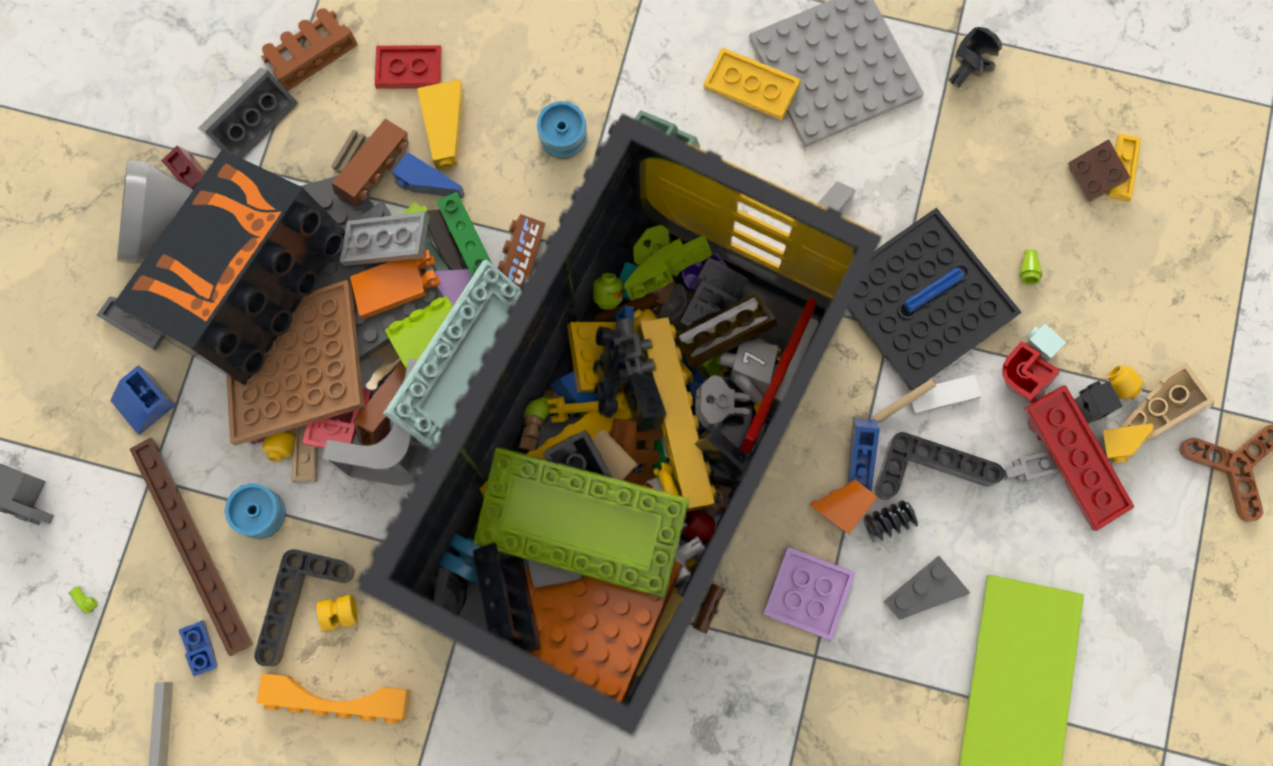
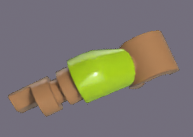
M552 387L545 391L543 397L529 402L525 408L523 418L525 419L524 425L526 427L523 428L519 446L524 451H535L540 435L538 428H541L546 417L551 414L549 413V408L556 406V404H547L548 398L559 397Z

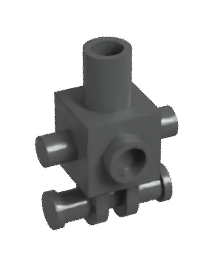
M630 318L617 321L620 337L614 338L615 345H625L627 348L626 358L619 360V362L626 366L624 369H627L628 377L638 373L639 375H644L645 372L650 370L655 371L656 364L653 358L650 361L643 362L648 360L646 350L653 348L651 339L643 340L641 335L634 332Z

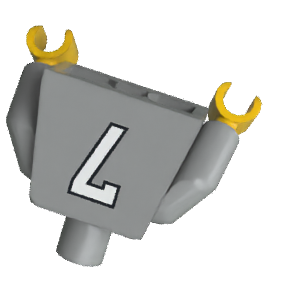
M761 338L740 344L736 354L726 351L721 355L719 362L720 365L733 368L730 377L731 382L735 383L745 394L751 395L750 399L755 403L754 409L756 412L763 400V395H765L769 387L773 367L780 362L781 359L778 356L782 354L781 349L777 345L768 344Z

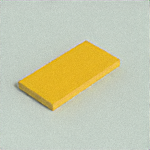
M722 47L703 87L782 121L801 84V79Z

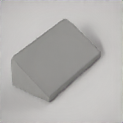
M837 181L817 204L825 208L829 206L841 211L854 196L856 190Z

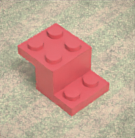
M362 388L365 407L372 398L371 390ZM363 408L307 424L302 443L324 449L327 440L353 444L354 437L357 435L353 420Z

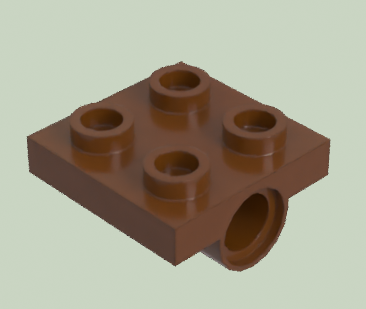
M1109 139L1068 162L1089 202L1132 179Z

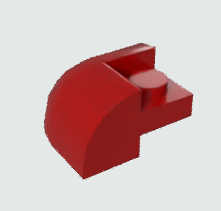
M1021 341L1003 363L1002 376L1007 386L1014 393L1032 404L1045 395V390L1057 378L1060 370L1040 357L1041 353Z

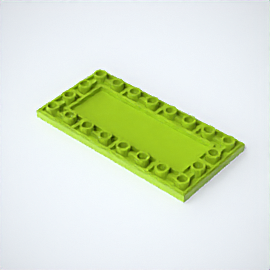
M497 447L474 544L483 547L496 542L498 551L665 598L690 499Z
M989 574L986 575L958 766H1062L1084 594Z

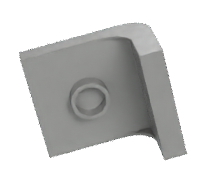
M409 359L404 381L418 360ZM390 419L391 431L381 442L371 446H360L327 440L322 459L346 477L394 486H406L414 483L413 479L418 469L425 467L428 461L427 453L429 448Z

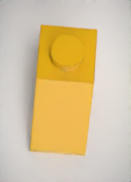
M1153 423L1103 430L1108 460H1113L1114 464L1128 462V458H1133L1154 432Z

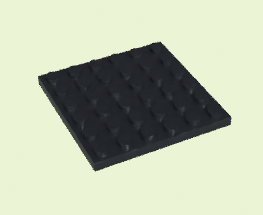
M937 207L876 249L847 308L910 390H914L930 380L1022 313ZM955 268H960L964 273V278L913 312H908L904 307V302Z

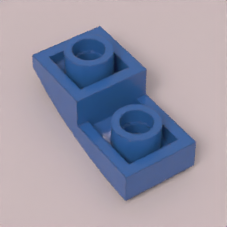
M204 620L178 630L187 651L185 657L193 677L218 667Z

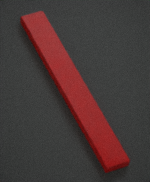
M809 297L744 439L740 450L745 453H749L755 443L774 397L813 314L817 300Z

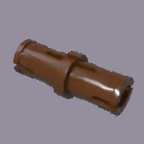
M711 584L704 603L700 605L701 611L693 626L694 629L705 634L708 633L712 619L715 614H718L719 610L717 608L726 589Z

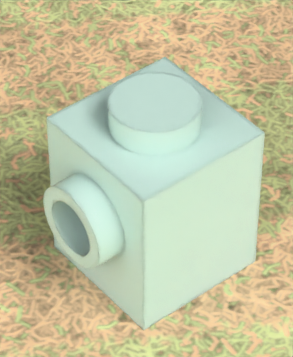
M1044 324L1040 329L1035 326L1027 334L1026 337L1029 340L1025 344L1041 353L1040 357L1049 361L1066 342Z

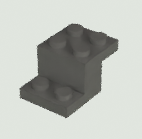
M0 464V512L11 514L15 518L36 525H40L41 521L50 524L54 515L34 507L46 481Z

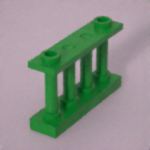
M455 192L437 200L436 203L447 223V228L451 231L462 259L473 277L482 261L488 260L491 264L492 262L458 193Z

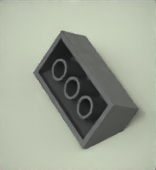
M260 67L198 129L220 150L223 149L243 158L298 102L269 70Z

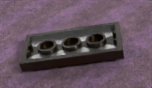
M755 293L677 333L674 340L693 369L777 326L778 323L760 296Z

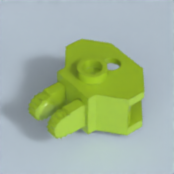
M658 225L646 229L634 246V262L636 266H640L655 252L671 243V236L667 228ZM675 272L672 275L677 277L680 272Z

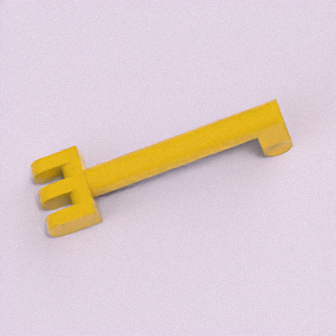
M623 393L616 395L618 410L626 408L625 403L621 401L624 399ZM564 396L547 399V404H556V406L549 408V413H558V415L551 417V422L566 421L568 419L567 413L598 411L599 401L565 404Z

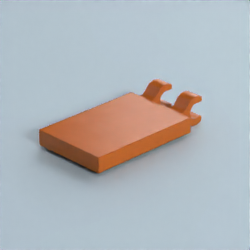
M429 250L424 251L423 258L389 261L350 276L359 316L364 320L427 296L426 289L440 285L439 275H436L434 270L427 271L423 276L421 273V269L432 267L436 264L434 256L430 255Z

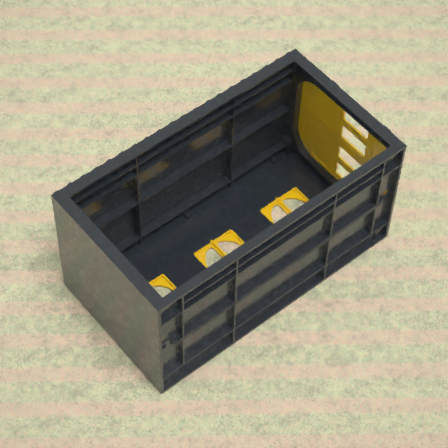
M622 113L618 121L613 120L608 130L609 137L606 142L600 143L596 151L597 158L594 164L587 166L583 175L585 180L581 187L577 186L571 196L572 203L569 209L565 208L562 211L558 220L560 225L556 232L552 231L549 234L545 252L543 255L539 254L533 264L535 270L530 278L526 277L520 287L521 295L517 301L513 300L507 311L509 316L504 324L500 323L494 334L496 339L492 347H487L481 357V362L483 363L478 371L474 370L467 383L469 388L465 395L461 394L454 405L456 411L451 419L448 418L444 422L440 431L442 436L439 442L433 443L427 453L429 460L425 467H420L413 479L415 485L411 492H406L399 504V507H401L400 512L396 518L392 517L385 529L387 535L383 542H378L373 549L371 564L368 568L365 567L359 574L357 579L359 585L356 590L634 737L883 236L842 216V212L832 207H822L723 160V156L709 149L704 151ZM739 202L790 226V234L738 210ZM735 221L786 245L785 250L781 251L734 228ZM662 225L669 230L671 243L680 238L684 245L704 235L712 253L721 257L728 268L749 278L738 299L743 300L757 293L775 316L778 325L764 332L763 340L768 344L777 345L781 349L782 354L778 356L779 359L782 358L809 297L817 300L811 318L818 321L819 324L775 416L770 421L764 420L758 434L759 439L751 449L755 456L750 462L740 485L737 488H733L725 500L730 505L728 510L721 507L713 518L715 520L714 530H716L714 538L709 543L705 541L702 545H704L706 550L694 556L697 566L690 572L691 576L674 586L681 591L679 596L683 597L640 676H635L625 702L622 704L459 617L460 612L450 613L433 604L435 595L433 581L435 575H438L439 568H445L437 563L442 553L449 552L457 557L460 552L450 548L448 545L453 533L467 540L468 538L475 539L484 501L480 488L489 479L495 449L500 447L527 454L529 451L519 448L522 431L526 427L524 425L525 419L523 418L526 406L529 402L543 397L545 391L551 387L552 383L574 371L567 325L570 322H596L595 314L609 310L600 308L594 302V281L602 277L604 273H612L616 275V278H620L626 262L636 265L634 262V246L646 229ZM734 236L781 259L780 265L733 243L732 237ZM679 271L680 273L677 277L672 275L675 284L683 285L688 293L689 290L683 282L682 271ZM623 298V301L617 306L626 304L631 301ZM681 328L675 329L676 334ZM779 363L774 365L771 378H773ZM724 366L716 376L722 377L723 372H727V366ZM700 373L706 380H708V378L703 373ZM551 413L549 415L554 416L558 415V413ZM577 413L571 417H580V414ZM752 413V418H751V424H752L753 419H754V417H755V414H753V413ZM651 464V472L653 473L654 469L653 465ZM681 534L679 546H683L690 540ZM454 573L467 587L466 602L474 583Z

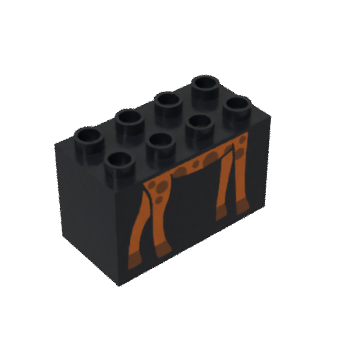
M222 149L113 305L169 343L245 386L247 380L252 375L258 373L263 367L265 353L268 352L276 338L288 330L292 321V313H294L303 300V297L310 295L316 288L318 276L329 259L335 257L342 249L345 230L303 187Z

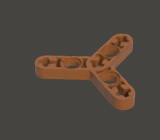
M1273 425L1260 429L1236 451L1194 437L1183 441L1179 451L1185 459L1227 474L1235 508L1242 521L1252 522L1262 517L1263 507L1252 468L1273 450V439L1265 443L1262 442V440L1269 436V432L1273 433ZM1191 444L1194 445L1193 448L1195 450H1198L1192 454L1191 449L1187 448ZM1251 444L1259 448L1260 452L1257 457L1252 456L1249 452ZM1211 451L1218 452L1220 455L1219 463H1214L1210 460L1209 454ZM1233 463H1241L1242 467H1234ZM1245 474V477L1236 479L1237 475ZM1240 482H1245L1249 486L1247 494L1239 491L1238 485ZM1249 497H1251V499H1252V500H1250V501H1245V502L1242 501V499H1246V498H1249ZM1246 509H1254V513H1246Z

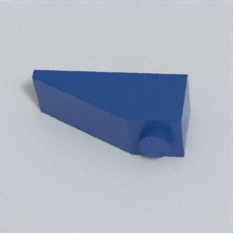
M409 152L405 154L392 172L396 180L395 183L403 190L408 188L415 193L448 196L457 192L460 198H463L465 195L461 185Z
M853 418L850 439L848 483L857 480L870 491H872L880 432L877 420Z

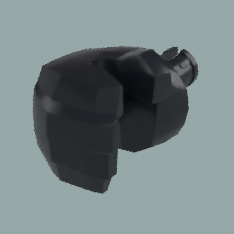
M974 27L962 40L957 49L955 58L960 66L948 81L954 86L956 84L957 88H960L971 73L980 77L983 72H994L995 63L981 56L984 53L998 56L999 51L1002 49L1000 38L988 28Z

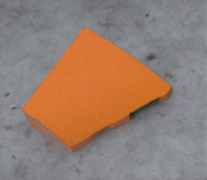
M853 480L843 488L835 489L829 492V495L817 501L813 500L810 505L843 531L850 534L876 500L877 496L857 480Z

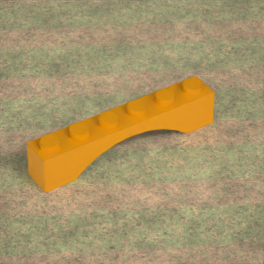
M262 673L257 704H264V709L279 710V706L288 707V712L303 713V709L312 710V715L327 716L328 711L337 712L336 717L351 719V714L361 715L360 720L375 721V717L385 718L384 723L399 724V720L407 718L411 690L381 687L372 694L360 699L346 702L332 701L310 693L300 686L292 676Z

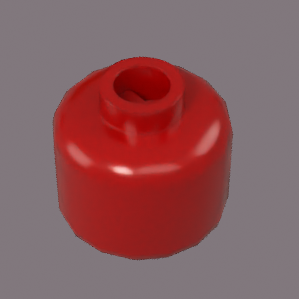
M701 510L691 511L686 514V517L692 520L682 535L690 541L698 536L702 543L705 541L709 543L716 534V530H714L715 520Z

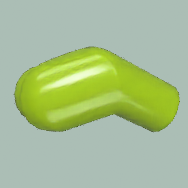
M79 586L73 588L68 593L78 608L85 614L92 613L98 606L97 600L93 597L87 598Z

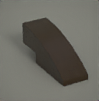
M440 209L427 210L426 213L430 216L428 227L439 254L451 270H462L459 248L451 231L447 229V223Z

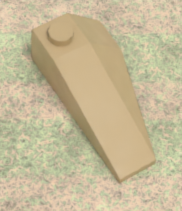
M1186 362L1167 373L1120 428L1153 423L1154 432L1145 442L1147 443L1214 406V399Z

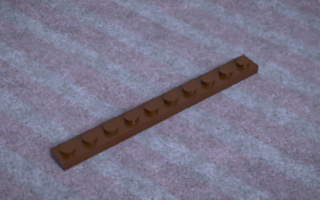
M149 438L130 448V452L228 655L233 656L253 645L154 439Z

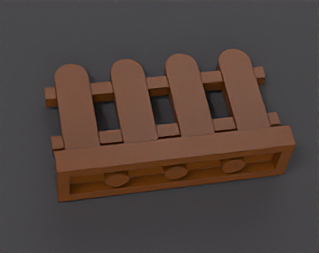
M325 8L319 9L316 12L317 21L311 24L308 20H302L298 24L300 32L294 36L289 31L283 32L280 36L282 41L280 45L275 47L272 43H267L262 47L264 55L261 58L265 63L270 62L275 68L272 73L287 91L358 45L348 26L346 27L345 24L340 26L335 20L337 15L333 10L329 12ZM322 26L329 33L323 38L317 32ZM304 38L311 45L305 50L299 43ZM285 50H288L293 56L288 61H285L281 55Z
M613 418L611 438L637 464H643L642 472H633L632 470L623 481L644 486L647 481L657 478L650 471L651 464H656L659 461V451L653 448L654 441L660 440L663 437L662 428L637 432V421ZM637 440H646L645 449L636 448Z

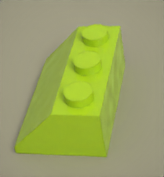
M447 296L433 300L429 306L413 311L409 317L401 321H395L385 329L388 338L406 369L409 359L418 360L452 309L453 305Z

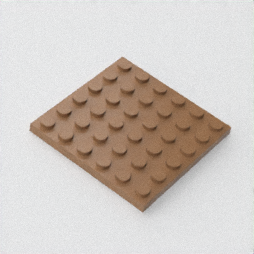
M348 280L316 289L310 295L303 297V300L294 313H292V321L288 330L276 338L268 352L265 353L263 367L258 373L252 375L247 380L245 386L226 375L231 444L237 446L364 408L352 284Z

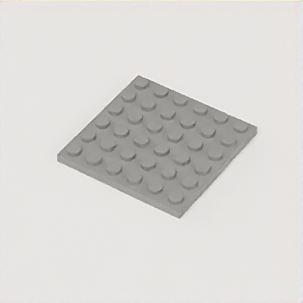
M830 0L749 34V39L762 64L801 79V84L787 110V114L804 147L918 100L924 95L874 0Z

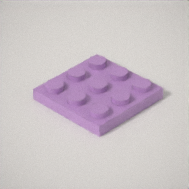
M787 547L763 615L832 641L855 572Z

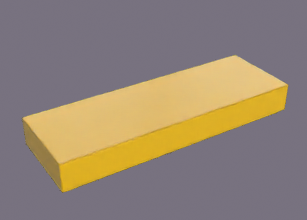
M1124 134L1117 136L1115 150L1132 179L1109 191L1107 197L1128 202L1132 199L1141 138Z

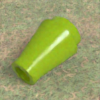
M1034 249L1024 251L1019 277L1024 284H1037L1043 276L1038 252Z

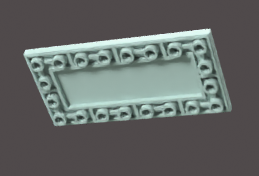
M488 260L482 261L383 413L429 449L433 443L439 442L442 436L440 431L444 422L448 418L451 419L456 411L454 405L461 394L465 395L469 388L467 383L474 370L478 371L483 363L481 362L483 352L487 347H492L496 339L494 334L500 323L504 324L509 316L507 311L513 300L517 301L522 293L515 283Z

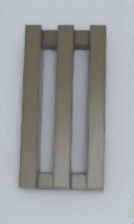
M352 130L331 167L341 172L354 157L362 141L366 142L369 137L367 138L364 134H359L357 131Z

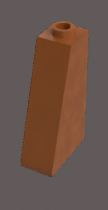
M402 361L353 420L358 441L364 446H371L381 442L391 431L390 418L383 413L404 382L407 369Z

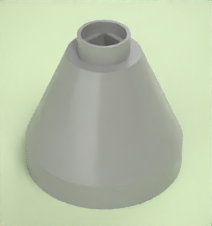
M127 160L117 262L142 263L193 189L147 162Z

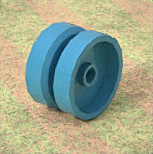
M558 101L546 106L538 116L537 129L539 140L547 154L555 158L567 159L576 156L583 150L587 141L586 120L578 106L570 102Z
M250 483L238 487L231 493L225 506L226 521L230 527L236 532L254 539H263L275 534L284 523L286 515L285 504L279 494L261 484Z
M453 533L448 545L450 548L460 552L459 556L443 552L437 563L479 585L473 550L482 546L475 545L474 540L470 538L467 540Z

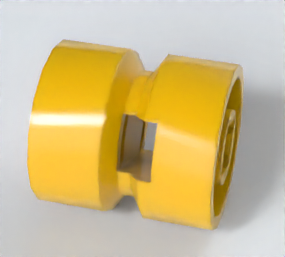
M352 594L340 596L336 601L326 599L317 602V617L323 632L335 630L339 625L349 627L358 624V611Z

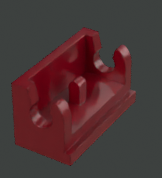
M178 145L161 160L179 182L193 190L206 173L193 155Z

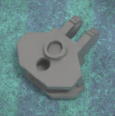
M710 376L696 391L695 415L704 428L719 421L722 422L724 418H728L731 415L750 416L749 409L735 408L734 401H750L751 395L735 393V390L729 389L721 376Z

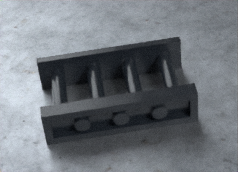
M496 542L473 550L488 633L505 642L512 640L514 647L526 653L542 649L523 558L512 556L501 560Z

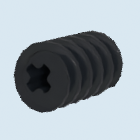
M903 500L898 502V506L891 504L889 509L886 507L882 508L881 514L878 511H874L872 517L868 514L864 516L865 528L873 542L875 541V536L880 541H883V533H886L889 538L892 537V529L900 534V526L909 530V522H912L915 527L918 526L914 509L909 502L906 503Z

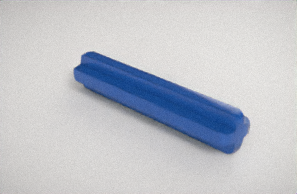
M955 268L904 302V307L908 312H913L964 278V273L960 268Z

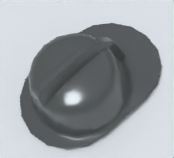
M674 284L667 305L660 304L661 311L657 314L658 319L668 317L670 325L673 324L675 329L681 328L685 330L687 325L679 322L689 302L683 285Z

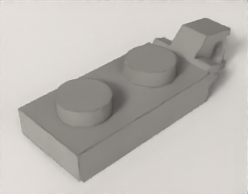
M1048 451L1013 461V467L1004 469L1003 479L1007 480L1017 477L1018 482H1026L1060 472Z

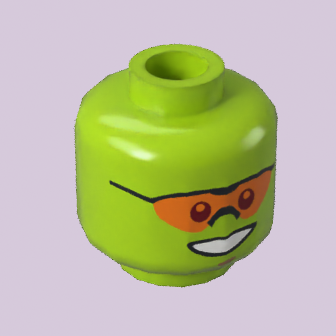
M612 273L602 274V277L597 278L593 283L594 302L602 309L616 308L623 301L622 280L616 278V275Z

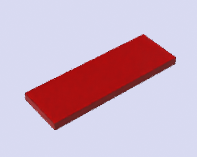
M1061 385L1024 408L1093 531L1101 529L1135 507L1066 385Z

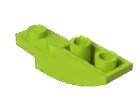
M703 235L683 245L679 238L646 259L624 284L631 301L641 298L658 288L665 287L667 284L674 282L671 274L682 271L686 267L712 256L708 241Z

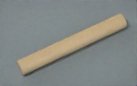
M932 379L928 380L872 416L873 419L877 420L879 424L935 388L936 384Z

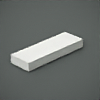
M974 374L938 383L935 388L910 404L913 414H918L977 399L982 395Z

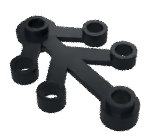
M600 326L596 331L595 340L598 346H603L604 361L595 360L593 364L594 374H597L602 383L595 384L594 396L599 399V414L610 419L618 411L616 395L620 383H626L628 379L627 369L617 368L619 360L626 358L627 348L625 345L616 344L611 359V345L614 344L616 334L610 327Z

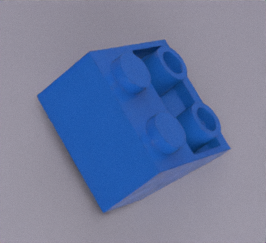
M139 365L119 380L110 400L138 435L176 406L152 375Z

